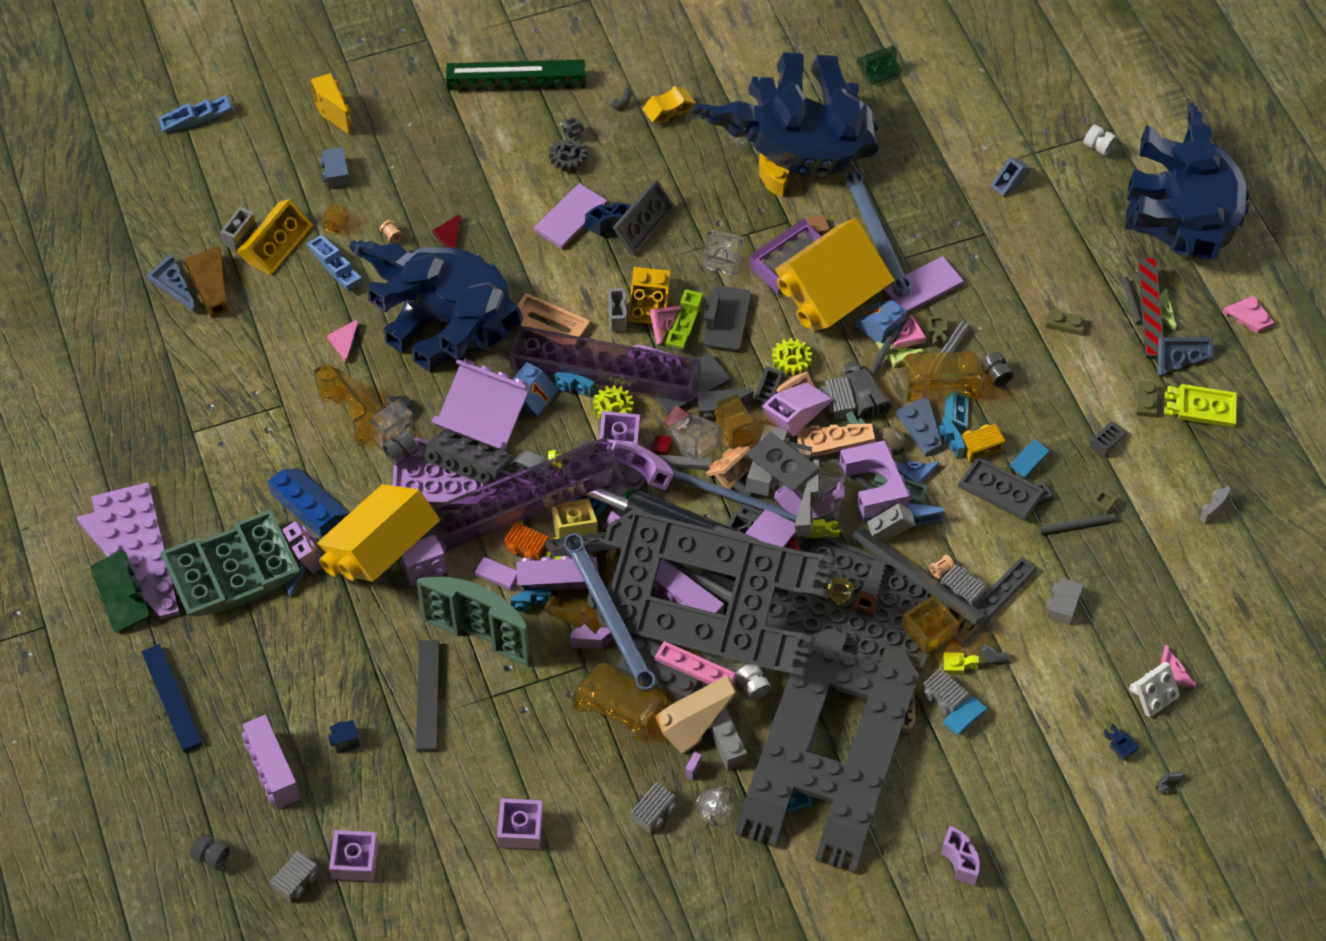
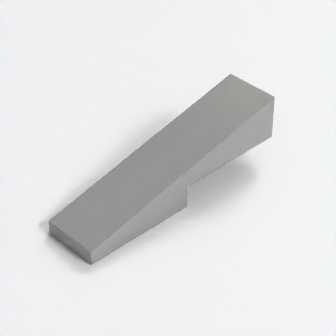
M819 459L813 460V464L819 468V471L807 481L794 525L797 537L813 536V503H821V468Z

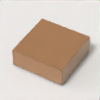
M825 215L807 218V223L819 235L829 232Z

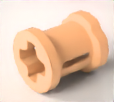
M387 220L380 226V231L388 237L389 243H397L402 239L403 233L395 227L394 221Z
M944 555L940 561L929 564V569L936 579H940L955 564L948 555Z

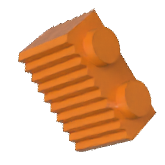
M515 522L504 540L505 548L513 555L519 554L524 556V558H533V561H539L548 551L546 541L550 537Z

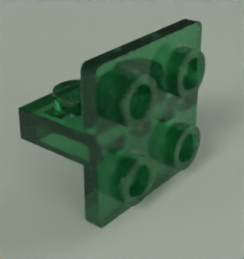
M894 45L856 59V63L872 85L902 73V69L896 62L897 49Z

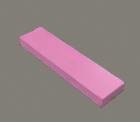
M665 641L655 656V661L709 685L725 676H729L733 683L737 675L733 671Z

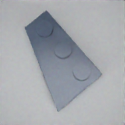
M1159 337L1158 375L1212 357L1213 338Z
M928 395L896 410L895 415L924 456L941 449L942 443Z

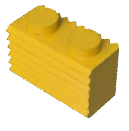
M988 424L983 425L979 430L973 432L969 430L961 436L965 445L964 453L969 462L975 461L977 457H986L1004 450L1005 439L996 424L990 426Z

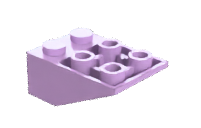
M806 382L776 393L762 407L768 421L779 428L787 429V433L794 437L833 399Z

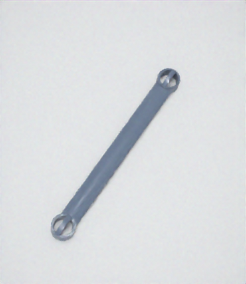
M857 171L848 172L845 177V186L851 190L880 256L895 280L893 281V292L897 296H907L911 292V281L905 277L863 185V175ZM853 178L854 183H851L848 180ZM902 284L903 289H899L896 286Z
M668 464L674 473L672 479L761 510L767 509L793 521L797 519L796 515L786 511L783 507L676 471L675 467Z
M576 533L569 534L564 539L565 550L571 554L633 673L636 687L642 692L651 691L656 683L655 675L648 669L584 547L583 538ZM573 538L581 541L580 548H577ZM568 541H570L574 550L568 548ZM645 674L653 678V683L650 686L644 676ZM639 677H641L645 687L639 684Z

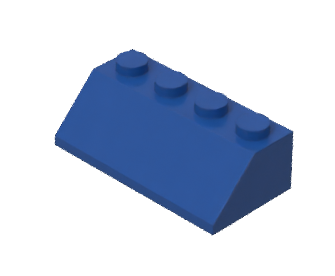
M299 468L282 469L268 481L270 494L321 539L349 514L344 507Z

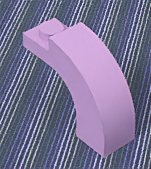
M615 440L607 455L608 459L639 471L646 478L649 485L663 490L667 489L674 475L671 467L663 459L632 442L627 444Z
M841 482L821 494V503H813V518L822 517L834 511L833 502L840 501L845 494V487ZM783 485L775 491V499L786 511L797 516L804 494L798 489L793 492Z

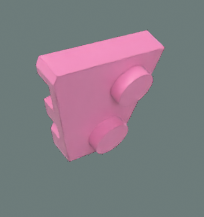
M1254 296L1224 308L1222 312L1226 316L1229 314L1235 317L1238 323L1247 326L1255 333L1269 329L1274 324Z

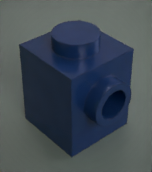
M354 720L341 721L330 726L331 734L328 735L330 746H335L337 753L360 746Z

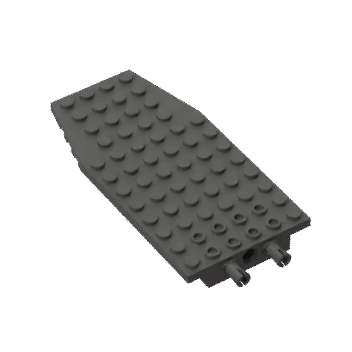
M741 504L738 512L734 511L727 526L746 533L763 511ZM827 536L819 538L797 537L796 541L801 552L825 554L837 558L834 565L822 562L820 566L822 569L833 571L832 576L818 574L820 577L831 579L830 584L816 581L815 588L827 590V597L779 589L778 592L774 593L766 626L808 635H814L829 628L847 634L842 650L844 652L881 662L885 647L887 646L905 652L915 669L922 672L951 608L878 556ZM878 560L886 563L885 571H883V580L878 591V603L874 614L870 617L863 613H854L852 609L858 594L863 588L873 561ZM703 570L702 576L731 592L733 591L736 577ZM713 595L724 603V612H727L729 603ZM860 601V605L871 608L869 604Z

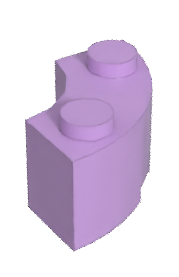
M949 826L941 854L953 863L956 871V880L975 886L979 873L978 853L970 843L971 840L964 833Z

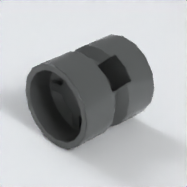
M1001 352L989 354L980 364L984 372L988 374V378L994 387L1004 386L1014 377V372L1009 364H1006L1007 362Z
M406 430L398 434L396 440L390 439L382 444L386 456L393 465H397L405 460V456L410 457L419 451L414 438Z
M203 833L194 842L190 857L200 863L205 862L208 867L218 871L223 867L229 856L230 846L219 841L215 842L214 838Z

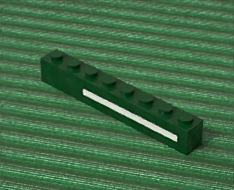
M585 59L446 63L447 91L586 87Z

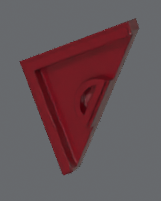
M456 215L432 230V234L444 247L455 248L461 215Z

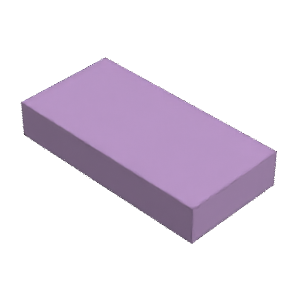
M483 557L475 571V576L510 590L517 579V571Z

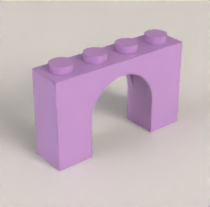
M885 441L840 450V464L846 477L874 472L884 476L888 481L881 487L858 492V506L864 519L877 516L898 503L907 508L909 500H911L910 490L905 488L904 477L899 474L898 464L896 461H893L891 448H887Z

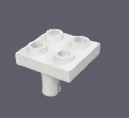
M1167 662L1146 673L1140 680L1135 681L1134 684L1132 683L1129 688L1131 693L1139 696L1144 713L1150 718L1180 697L1171 665Z

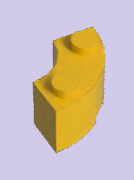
M674 86L663 95L652 96L643 107V110L652 123H666L670 121L669 118L676 115L682 116L696 103L687 89Z
M760 153L759 177L769 191L783 197L789 182V170L775 165Z

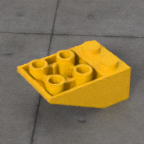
M331 73L311 79L314 101L320 115L347 134H351L350 126L353 125L350 116H348L351 112L348 104H344L345 98L343 92H339L340 88L337 79L334 80Z
M633 267L628 322L652 324L650 310L667 308L671 279L670 270Z

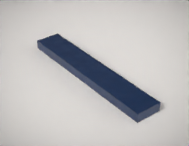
M158 644L141 651L183 753L201 746L202 742L161 645Z

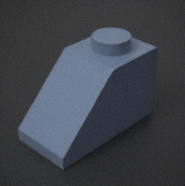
M1010 157L990 186L999 194L1005 196L1023 182L1032 168L1019 158Z

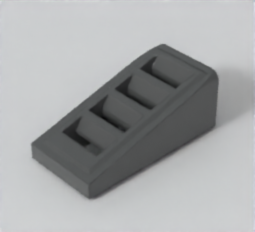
M766 366L753 401L765 404L768 400L759 397L760 394L770 398L775 395L784 377V372ZM769 376V377L775 378V379H777V380L774 381V380L768 379L767 377ZM765 382L770 383V384H773V385H775V386H774V387H771V386L765 385ZM765 388L771 390L772 393L762 391V389Z
M1111 421L1091 439L1089 447L1105 457L1127 434V431Z

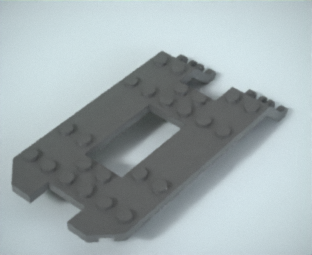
M631 510L625 516L608 524L603 543L621 548L622 550L612 586L605 585L629 633L778 672L806 676V669L794 667L795 660L809 663V658L797 655L798 652L808 655L812 654L811 649L799 647L800 641L813 644L816 637L766 626L776 588L826 598L828 591L822 588H815L816 581L830 584L831 579L820 577L818 574L832 576V570L822 569L820 566L822 562L831 565L836 564V557L801 552L636 510ZM661 559L736 577L726 615L651 597ZM589 592L587 601L590 607L593 609L600 625L608 627Z
M828 628L812 635L816 637L815 643L811 644L802 641L800 647L811 649L812 654L808 655L798 652V655L809 658L810 661L807 664L795 660L794 667L806 669V676L790 674L748 789L735 835L743 836L747 823L753 825L748 836L750 840H754L757 828L759 827L761 830L757 842H763L765 830H769L773 833L768 844L775 847L793 790L832 802L815 861H823L825 849L833 851L828 861L829 865L833 866L837 853H840L837 868L841 869L843 867L846 855L853 857L848 870L855 873L919 674L905 652L887 646L885 647L881 662L842 651L847 634ZM829 688L867 699L846 764L807 752Z

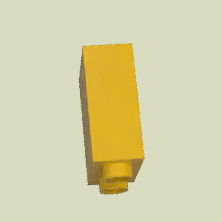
M857 218L839 224L775 269L779 275L777 279L779 289L785 296H792L799 308L796 311L799 321L804 327L811 328L813 332L830 327L895 281Z
M382 484L316 543V546L323 554L319 559V563L333 577L340 574L351 581L358 578L374 582L440 521V518L419 489Z

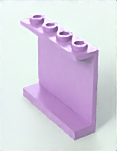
M464 359V361L457 360L456 363L459 365V369L439 417L434 415L432 423L446 430H452L459 435L470 437L472 440L486 443L493 448L505 451L530 388L521 379L515 378V380H511L508 378L509 375L499 371L498 374L491 372V368L481 365L479 368L474 366L475 363L468 359Z

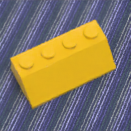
M290 199L281 201L237 252L249 265L268 275H272L311 229L313 224Z

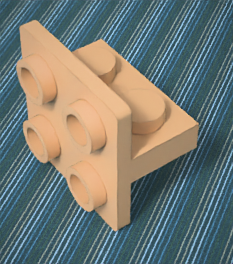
M737 447L736 449L730 448L726 450L720 460L713 462L709 466L710 470L706 474L708 476L715 475L723 487L730 489L750 471L752 461L746 456L750 448Z

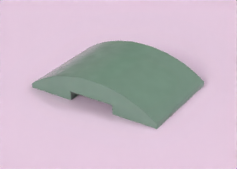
M272 510L234 523L235 528L202 541L195 538L160 552L188 616L210 615L243 606L277 590L300 573V569Z
M426 577L417 580L423 621L456 636L459 635L461 630L492 643L493 652L526 667L530 665L527 626L519 613L501 596L481 585L457 578Z

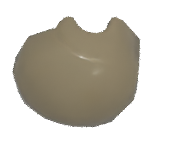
M895 427L882 428L875 438L876 442L885 441L887 448L890 447L892 453L896 452V454L905 445L904 435L901 430Z

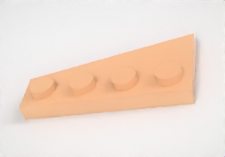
M848 424L846 427H838V425H830V427L811 425L810 428H802L796 434L799 453L806 459L876 442L872 424Z

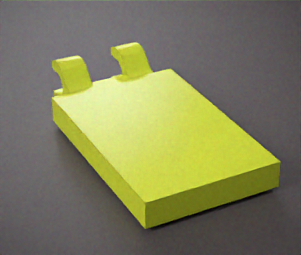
M1181 384L1179 388L1167 387L1165 399H1176V403L1167 402V407L1164 408V415L1172 416L1178 414V419L1231 428L1235 427L1237 393Z

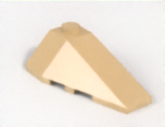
M725 676L673 703L657 714L655 718L662 734L681 754H685L700 743L707 728L712 727L714 719L720 712L725 710L737 692L730 677Z

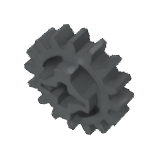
M565 137V140L559 138L558 143L553 142V146H550L549 159H551V164H555L556 169L561 167V171H564L566 168L571 172V168L578 170V165L583 167V162L587 161L585 144H581V140L575 141V137H572L571 140H568V137Z

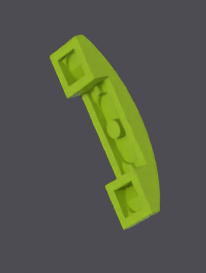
M685 289L680 302L681 309L678 311L672 330L670 329L665 342L666 346L684 349L693 330L703 293Z

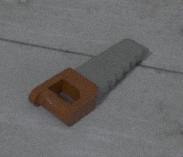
M878 560L873 561L852 612L863 613L870 617L873 616L878 603L877 596L879 595L878 591L883 580L882 576L884 575L883 571H885L886 563ZM860 601L869 604L871 608L860 605Z

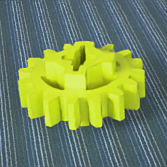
M789 338V342L783 339L782 344L777 343L776 348H773V366L778 367L780 371H785V375L788 372L792 376L795 375V372L801 374L802 369L807 371L812 361L810 347H806V342L800 344L799 339L793 342L792 338Z
M613 385L612 389H609L606 386V391L600 389L599 395L595 394L594 414H597L598 419H601L602 411L632 414V409H634L633 396H629L628 390L623 392V387L616 389V386Z

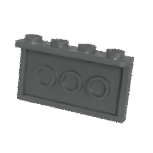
M444 429L427 443L424 460L485 485L492 486L495 483L496 475L511 463L513 455L507 454L504 450L489 447L486 443L473 441L470 437L455 434L452 430Z

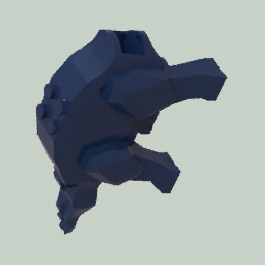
M783 52L777 63V70L780 75L777 88L774 78L752 77L748 86V94L757 99L758 106L735 101L723 106L695 105L693 113L699 115L702 120L706 119L712 125L724 127L731 136H746L748 141L753 142V147L775 165L794 173H800L801 176L817 174L819 177H825L845 170L853 161L859 158L875 155L879 149L875 138V132L878 130L877 121L871 109L857 98L859 84L846 83L839 66L838 56L817 55L811 65V72L818 80L823 93L824 105L806 98L803 94L804 54Z
M1188 103V130L1183 143L1162 138L1153 126H1145L1141 137L1139 156L1163 164L1168 171L1146 174L1133 170L1128 183L1127 200L1130 202L1126 210L1125 228L1144 231L1157 237L1176 254L1215 261L1219 250L1231 242L1238 227L1243 225L1244 215H1247L1249 205L1246 204L1249 198V190H1246L1247 184L1240 168L1221 147L1210 144L1212 131L1209 126L1202 122L1203 116L1198 111V107L1194 106L1195 103Z
M353 240L349 245L352 252L370 262L378 274L388 281L387 283L372 282L367 286L368 301L384 312L404 302L396 320L384 327L386 344L402 354L407 350L413 338L426 323L435 320L448 324L441 333L430 339L417 342L412 346L413 362L429 372L446 359L454 357L458 360L463 356L464 352L487 350L497 346L508 338V333L523 322L522 312L510 299L508 283L494 264L486 263L478 254L474 255L471 252L452 247H420L416 251L411 250L407 252L399 244L379 245L372 241L363 242V240L358 242Z

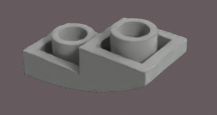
M1229 486L1215 490L1212 494L1211 502L1202 508L1200 520L1204 524L1213 519L1224 506L1230 491Z

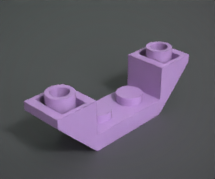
M584 624L582 627L574 629L570 635V645L573 648L602 649L614 640L610 629L604 626L594 634Z

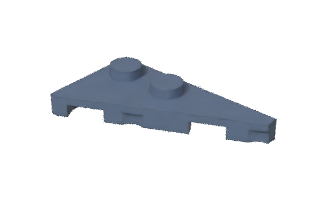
M170 254L146 275L147 280L194 313L197 309L193 298L188 291L174 256Z

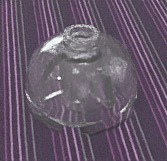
M712 786L699 795L696 806L700 819L704 823L721 829V824L726 825L734 809V804L731 803V797L734 798L733 790L723 786Z

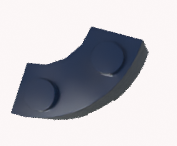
M614 202L613 205H598L585 214V228L599 236L607 231L614 230L613 226L631 205Z

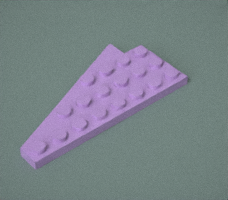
M415 438L419 451L410 457L405 456V460L394 465L392 486L419 489L431 506L546 507L547 486L505 470L496 475L495 483L492 486L485 485L426 462L424 455L428 441L420 438Z
M149 483L91 496L94 513L78 516V523L107 557L121 550L127 552L130 563L136 570L135 576L142 586L143 591L141 592L144 600L160 620L180 615L172 579L160 553L165 549Z

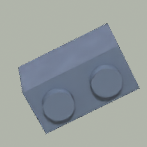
M343 147L322 150L323 158H320L321 168H325V172H322L324 182H328L329 189L350 186Z

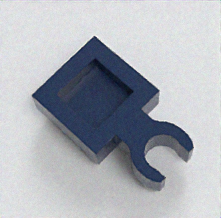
M1114 724L1110 727L1114 733L1111 734L1106 729L1104 730L1105 738L1112 741L1109 747L1122 761L1139 750V745L1126 732L1121 735Z

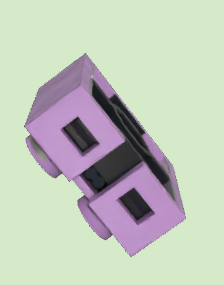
M296 521L282 529L298 559L312 573L320 570L322 566L319 563V559L323 554L315 545L317 540L311 532L309 533L304 525L300 526Z

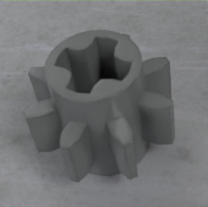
M570 117L564 120L566 124L562 126L566 137H571V139L575 137L577 139L582 136L580 132L584 131V127L580 119Z

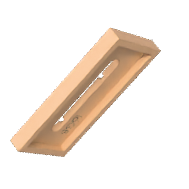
M525 293L517 305L523 315V322L517 328L572 352L590 326V320L528 293ZM535 314L539 317L542 316L546 320H549L562 327L569 328L571 332L565 333L554 327L544 324L538 320H535L529 317L528 315Z

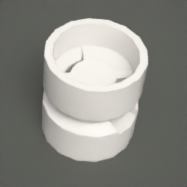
M1095 124L1089 129L1083 144L1091 149L1096 148L1098 153L1107 156L1114 147L1117 136L1110 132H1104L1103 128Z
M747 664L737 672L736 680L744 688L743 691L750 701H756L769 693L771 685L766 677H762L763 672L759 666Z

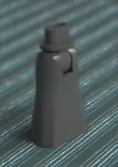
M856 360L845 363V375L848 377L858 418L866 421L889 413L893 405L876 384L871 374L862 365H859Z

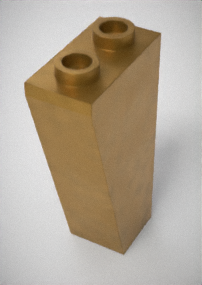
M220 247L210 248L207 251L185 258L187 270L210 317L227 312L225 277Z

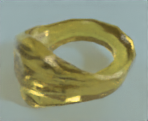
M842 577L833 578L828 585V594L839 605L846 602L854 591L851 582ZM838 583L844 584L848 588V592H834L833 586Z

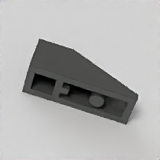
M754 389L697 392L699 422L719 420L753 402Z

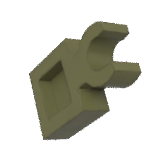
M946 315L927 316L928 333L933 335L932 344L936 346L937 340L940 339L943 341V345H946L947 336L945 334L948 333Z

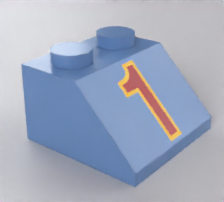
M893 300L876 302L859 316L852 325L876 342L884 343L891 330L897 331L904 325L907 310Z
M528 362L512 379H521L530 388L522 409L537 418L559 392V389L541 369Z

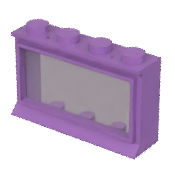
M803 218L750 254L749 267L779 294L781 293L777 284L779 275L775 269L822 236Z

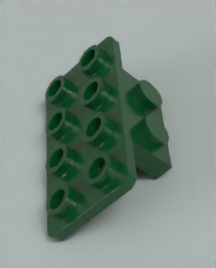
M121 550L91 565V573L114 632L119 633L149 618L150 613L141 592L143 589L135 576L136 570L130 563L127 552Z

